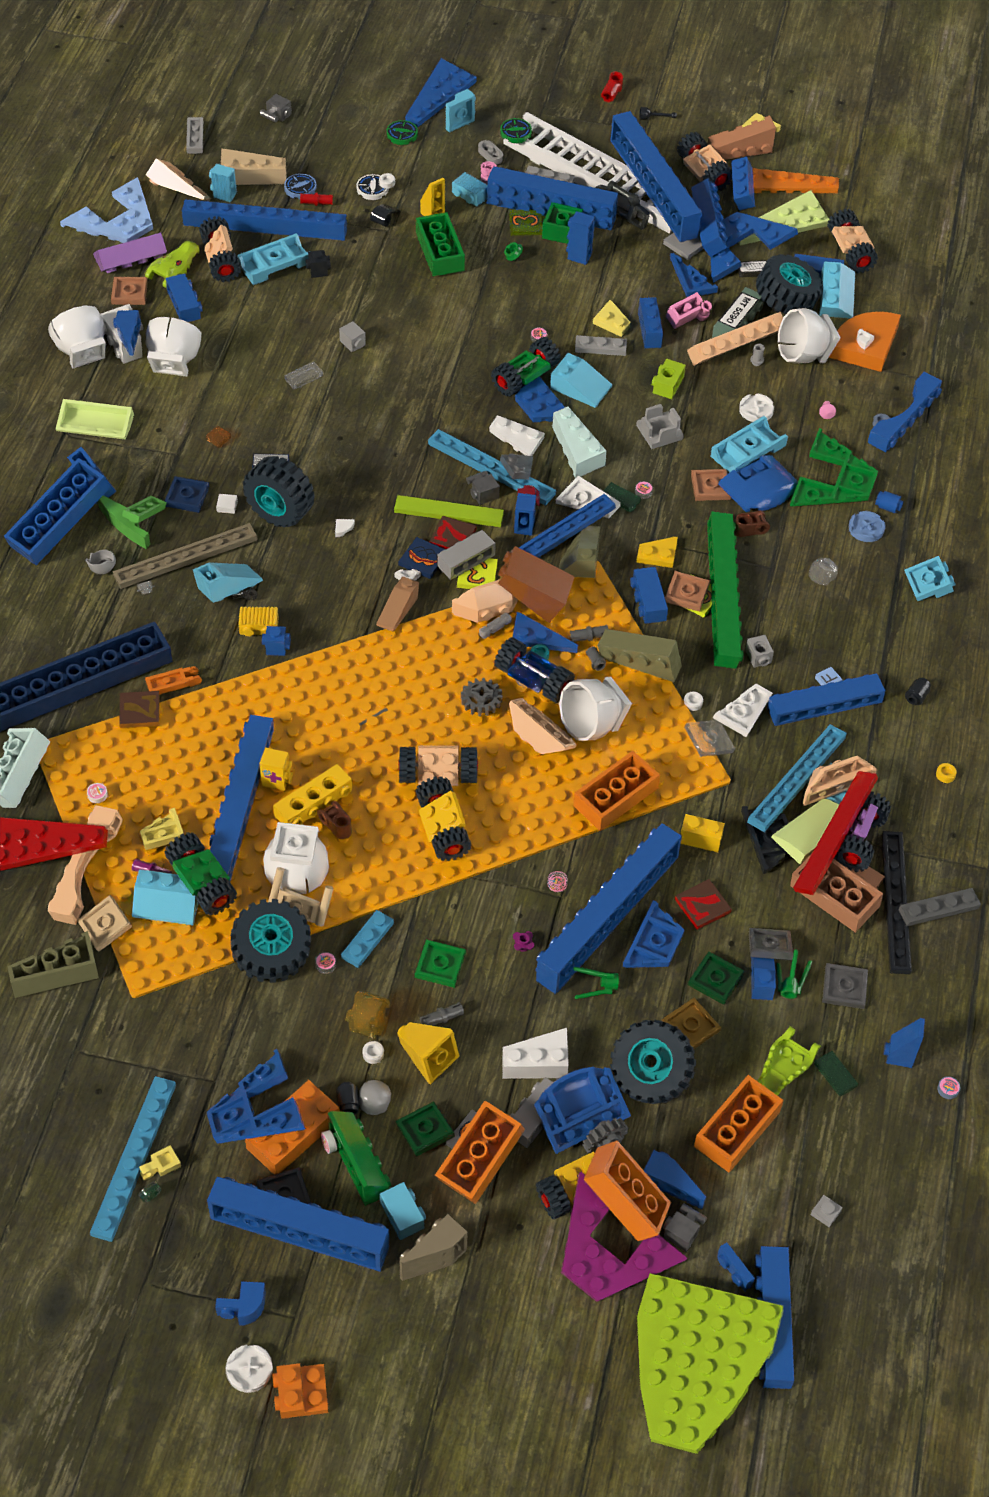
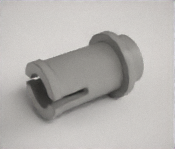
M755 344L750 360L754 366H760L764 362L763 353L765 347L762 344Z

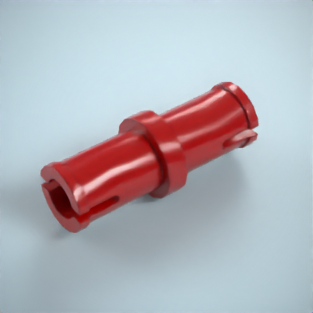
M300 193V204H315V206H318V204L332 205L333 194Z

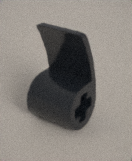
M381 204L373 209L370 220L387 227L391 221L392 213L400 212V210L387 204Z

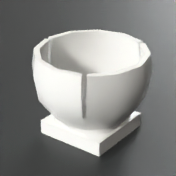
M87 305L75 307L59 314L50 322L48 327L50 337L60 351L70 356L72 369L105 358V341L103 337L106 329L103 318L97 308Z
M806 308L792 309L783 317L779 327L778 343L783 344H778L781 356L787 362L793 364L809 363L817 358L819 363H825L841 337L828 314H822L820 317L815 311Z
M157 317L150 320L146 331V346L149 350L147 358L153 372L187 377L188 368L186 364L197 355L201 343V332L196 326L184 320L171 318L168 337H166L170 317Z
M606 677L603 683L598 679H577L571 681L564 687L559 702L561 720L567 732L578 741L597 740L605 736L610 730L612 732L618 731L632 705L612 677Z
M277 823L275 837L266 848L263 859L265 875L271 884H273L277 867L285 869L280 889L285 888L298 894H307L305 879H307L308 892L313 891L322 884L329 870V861L326 847L318 838V827Z

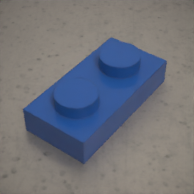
M727 1242L720 1246L717 1255L720 1265L724 1269H728L732 1274L733 1282L738 1287L741 1286L744 1291H747L752 1287L755 1278Z

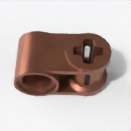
M763 511L738 514L735 520L734 534L738 537H746L767 533L770 525L765 520V513Z
M337 801L331 802V805L324 810L320 809L317 811L321 822L338 839H347L351 836V818Z

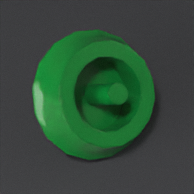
M516 242L507 245L504 250L506 259L508 261L517 259L521 255L523 247Z

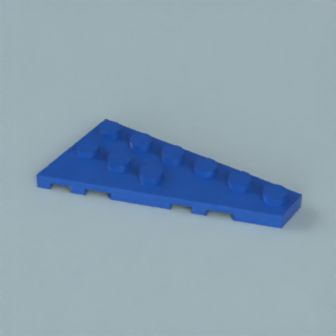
M441 58L406 114V121L412 122L418 128L444 108L446 103L453 101L455 94L475 84L477 77Z

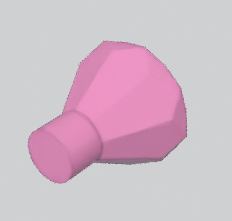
M825 401L820 408L819 414L823 419H831L836 414V408L829 401Z

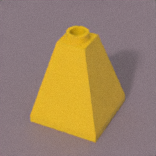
M409 1022L398 1030L397 1035L401 1045L430 1085L459 1057L454 1033L450 1028Z

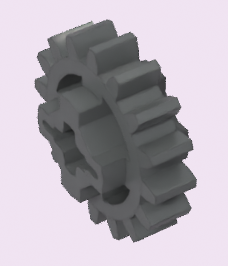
M475 678L474 683L468 681V686H463L461 704L465 705L466 711L471 709L472 715L477 712L478 716H481L482 713L489 716V711L495 713L496 708L500 709L503 698L502 689H498V684L492 685L491 679L485 682V678H482V681H478Z
M614 1118L611 1122L610 1120L602 1121L597 1127L590 1130L589 1135L586 1136L587 1139L583 1140V1147L590 1154L592 1152L595 1153L597 1147L618 1140L621 1143L624 1135L628 1133V1127L621 1118Z

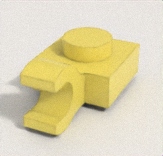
M170 1145L150 1155L152 1161L140 1166L139 1169L141 1170L140 1175L145 1181L153 1177L156 1172L163 1176L181 1167V1163Z

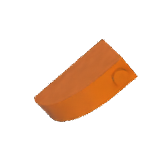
M869 312L850 318L838 329L837 332L841 338L829 358L881 372L897 332L901 315L889 312ZM859 329L875 336L874 341L865 350L857 343Z

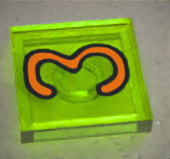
M531 209L529 211L509 210L510 236L542 235V214Z

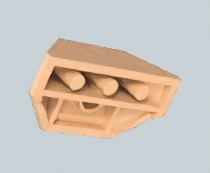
M499 580L474 587L463 593L459 598L453 599L452 613L453 615L478 623L490 620L504 613L512 612L518 599L498 584Z
M520 698L510 701L509 705L514 731L520 735L522 740L533 746L536 752L545 754L576 747V743L571 736L540 710L528 704L526 700Z
M859 756L837 760L827 766H820L813 770L805 791L803 804L806 806L845 792L849 789L858 771L876 773L877 769Z

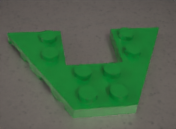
M819 428L809 457L842 466L835 486L800 476L790 506L868 501L877 478L878 470L869 466L863 459L859 460L852 455L851 450L839 444L836 439L829 438Z

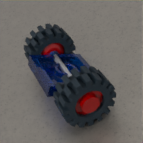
M514 637L506 640L505 644H502V648L498 650L494 665L535 692L539 693L542 690V694L546 698L559 703L564 687L569 682L574 681V673L562 666L554 665L531 650L526 653V645Z

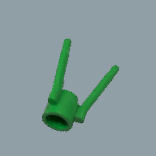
M797 949L794 950L790 977H786L784 981L782 979L780 963L776 964L778 977L777 991L781 992V996L788 999H794L797 995H801V988L813 963L811 960L808 962L799 983H797V979L794 978L798 956Z
M573 967L574 971L601 977L600 987H604L603 990L575 995V999L612 994V990H618V973H604Z

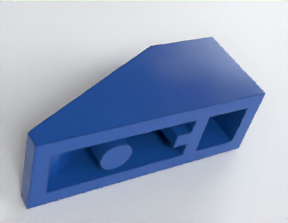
M118 310L116 318L113 319L114 328H117L118 336L129 355L133 356L141 327L139 311Z
M751 957L752 999L773 1000L776 988L774 959Z
M920 1018L891 1035L889 1043L885 1042L883 1054L887 1055L886 1064L912 1068L923 1040L925 1019Z
M654 1150L644 1169L645 1173L661 1191L703 1209L706 1199L703 1192L674 1159L667 1153Z

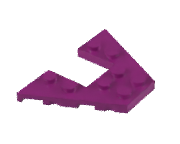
M582 1172L578 1174L561 1273L593 1300L598 1302L647 1279L650 1273H660L687 1259L660 1235L642 1240L625 1264L622 1263L590 1236L609 1208L584 1181L585 1174Z

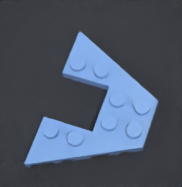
M138 178L112 191L113 198L125 206L128 211L107 223L87 207L60 221L63 228L64 226L73 227L79 232H86L94 236H107L108 239L120 241L121 243L136 240L153 230V224Z

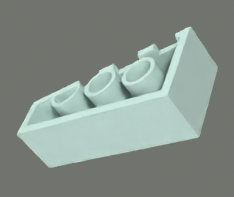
M569 407L554 412L553 430L563 447L564 454L568 458L570 468L573 469L575 479L577 476L581 477L605 466L606 450Z
M9 728L7 734L10 737L8 741L4 742L2 749L5 752L3 757L0 758V806L3 808L17 807L26 788L30 784L34 772L38 769L43 755L47 751L50 741L36 728Z

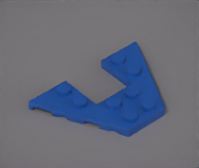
M739 212L725 218L722 222L726 228L724 232L728 238L726 241L727 248L711 256V276L713 282L742 267L741 261L728 249L729 247L754 233L771 250L797 235V228Z
M278 1049L274 1050L275 1055L265 1064L257 1065L253 1072L245 1076L238 1083L239 1088L230 1096L226 1094L216 1105L207 1111L213 1138L217 1144L305 1129L294 1097L257 1116L254 1115L249 1098L259 1095L263 1091L289 1079Z

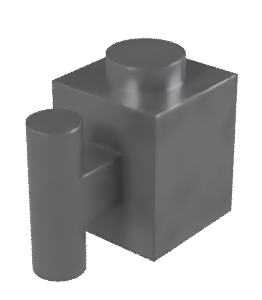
M275 94L266 102L267 111L262 109L260 115L275 123L278 120L282 122L291 114V101Z
M484 471L466 478L467 483L472 484L470 492L473 499H476L480 505L499 498V484L492 474L488 475V472Z
M683 1204L679 1211L686 1216L678 1211L673 1218L669 1216L663 1225L665 1229L663 1238L687 1252L699 1232L700 1225L695 1223V1221L703 1225L707 1217L688 1205Z

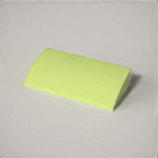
M63 399L56 431L126 439L134 413L132 407Z
M822 799L773 834L771 838L801 864L813 853L839 804L828 799Z

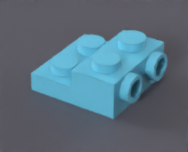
M469 89L455 94V100L446 103V130L448 132L475 121L476 97Z
M939 556L904 570L917 601L933 595L939 598L954 591L952 586L955 585L952 575H947L946 572L949 571L945 561L941 562Z

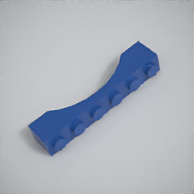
M923 372L915 381L912 393L913 403L896 417L879 421L870 431L868 443L884 452L890 447L893 448L897 439L903 437L906 429L912 427L915 419L921 417L924 409L928 408L933 399L940 395L942 380Z

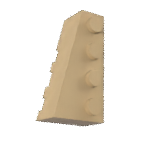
M222 149L221 165L235 169L236 185L285 184L287 179L286 158Z

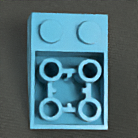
M209 562L193 569L198 589L213 603L219 602L227 596L237 594L241 590L253 587L263 581L246 564Z

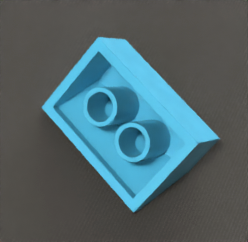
M824 261L821 271L823 291L820 295L819 316L828 314L829 317L852 318L855 271L839 262Z
M139 869L134 886L132 917L193 925L199 905L196 899L198 894L192 896L178 874Z

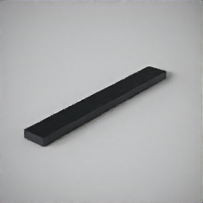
M882 831L889 971L892 974H911L909 926H906L899 911L901 905L907 904L903 832Z

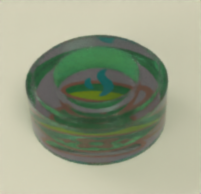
M157 1181L151 1182L139 1192L138 1196L143 1202H149L161 1192V1187Z

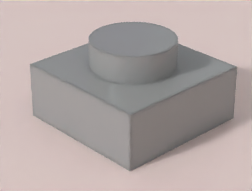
M823 1195L812 1210L811 1215L830 1227L843 1207Z

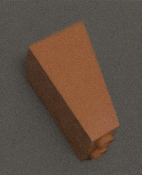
M515 546L511 552L507 551L503 558L505 564L499 570L498 575L500 579L498 584L542 619L550 623L566 605L574 576Z

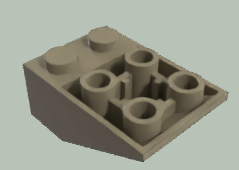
M448 1214L443 1219L439 1218L427 1235L425 1233L422 1234L416 1241V1245L411 1250L407 1249L401 1255L400 1279L404 1281L451 1266L467 1250L468 1232Z

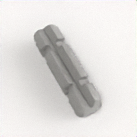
M508 613L502 614L488 623L487 627L480 628L479 635L483 639L489 637L490 633L493 634L503 628L504 625L509 624L512 621L511 615Z

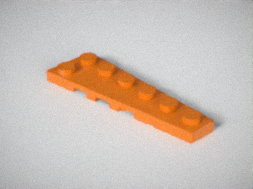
M753 168L754 193H761L762 191H770L771 193H777V191H786V193L800 191L806 193L810 190L813 193H838L839 178Z

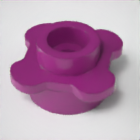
M530 931L526 933L515 932L513 934V939L515 940L514 949L521 952L532 950L534 948V943L532 942L533 933Z

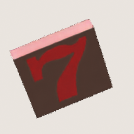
M442 516L429 543L443 549H448L475 533L476 525Z
M710 879L675 896V901L697 930L731 913L732 910Z

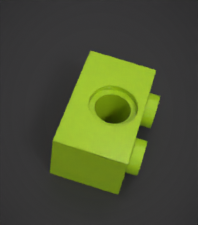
M666 359L664 364L659 366L658 375L653 377L651 384L654 386L653 393L673 399L684 378L686 365Z

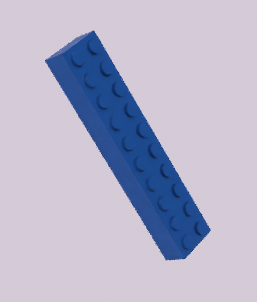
M631 111L613 115L611 143L680 242L698 238L700 219L702 217L701 209L697 207L694 199L690 197L687 189L680 183L679 178L673 173L672 168L666 163L665 158L661 156L658 148L654 146L651 138L647 136L644 128L640 126L637 118L633 116Z
M663 823L657 829L654 828L650 832L648 839L645 842L642 841L638 845L636 852L626 858L624 865L614 871L609 882L605 881L600 888V892L597 895H592L587 906L584 909L581 908L576 913L575 919L564 926L560 936H555L550 942L549 948L546 951L540 952L536 959L537 982L554 994L558 993L575 974L576 971L573 970V967L580 968L678 859L682 838L680 834Z

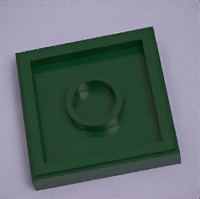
M708 951L688 981V986L724 1005L744 976L745 971Z
M434 1101L396 1120L397 1127L416 1157L455 1137L454 1131Z

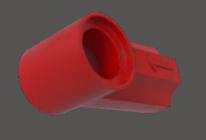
M612 72L610 74L609 81L601 93V97L605 102L613 101L617 93L622 90V73Z

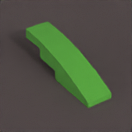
M102 496L98 500V505L105 517L127 538L147 549L150 545L149 532L139 528V523L130 522L128 518L122 516L123 510L127 507Z

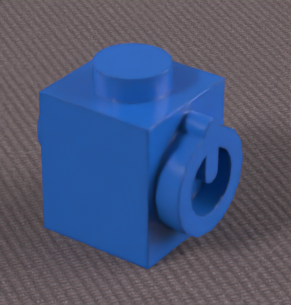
M266 627V634H262V645L266 647V655L285 656L286 650H290V633H286V627Z

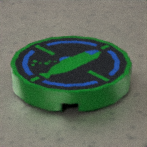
M517 118L504 121L500 130L504 140L507 139L508 142L516 144L526 142L528 138L530 139L532 133L531 125L527 121Z
M395 121L387 127V138L397 145H407L411 141L414 142L418 137L416 125L409 121Z

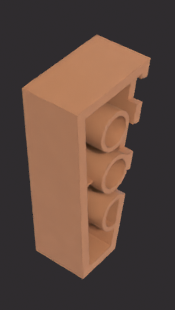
M767 116L765 120L759 122L755 120L751 122V125L742 127V125L738 126L731 132L727 130L709 136L707 146L711 145L724 160L772 153L776 126L771 116Z

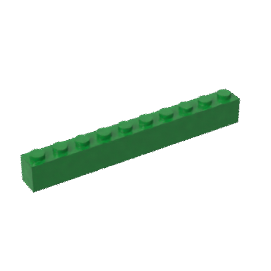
M712 511L707 522L712 598L714 666L736 669L739 661L741 662L743 659V650H741L742 636L740 635L742 622L739 621L741 607L738 606L740 592H737L739 578L736 577L738 564L735 561L737 558V550L735 549L737 537L734 536L736 523L733 522V514Z

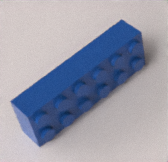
M78 458L4 535L10 547L37 565L110 488L105 476Z

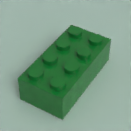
M448 213L417 217L416 235L432 275L438 276L465 271V254Z

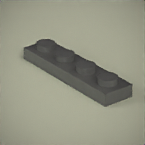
M973 888L903 904L899 907V911L906 926H911L980 908L981 903Z

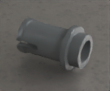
M597 647L588 648L586 655L592 662V668L597 671L604 669L606 660L601 657Z

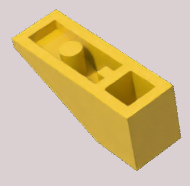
M444 178L430 183L420 200V213L423 216L445 213Z

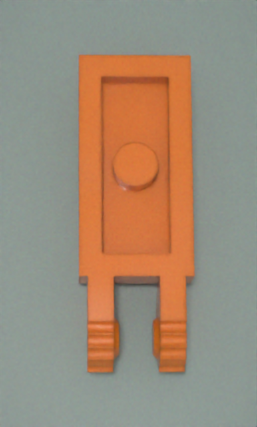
M193 666L146 677L145 681L149 691H159L160 695L188 686L199 685L202 682V678L197 675L199 672L198 668Z

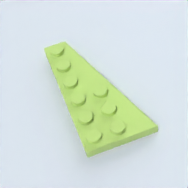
M811 190L758 217L795 227L798 233L827 227L829 220ZM753 233L738 243L745 245L761 240Z

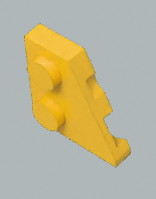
M678 537L640 544L637 563L673 568Z

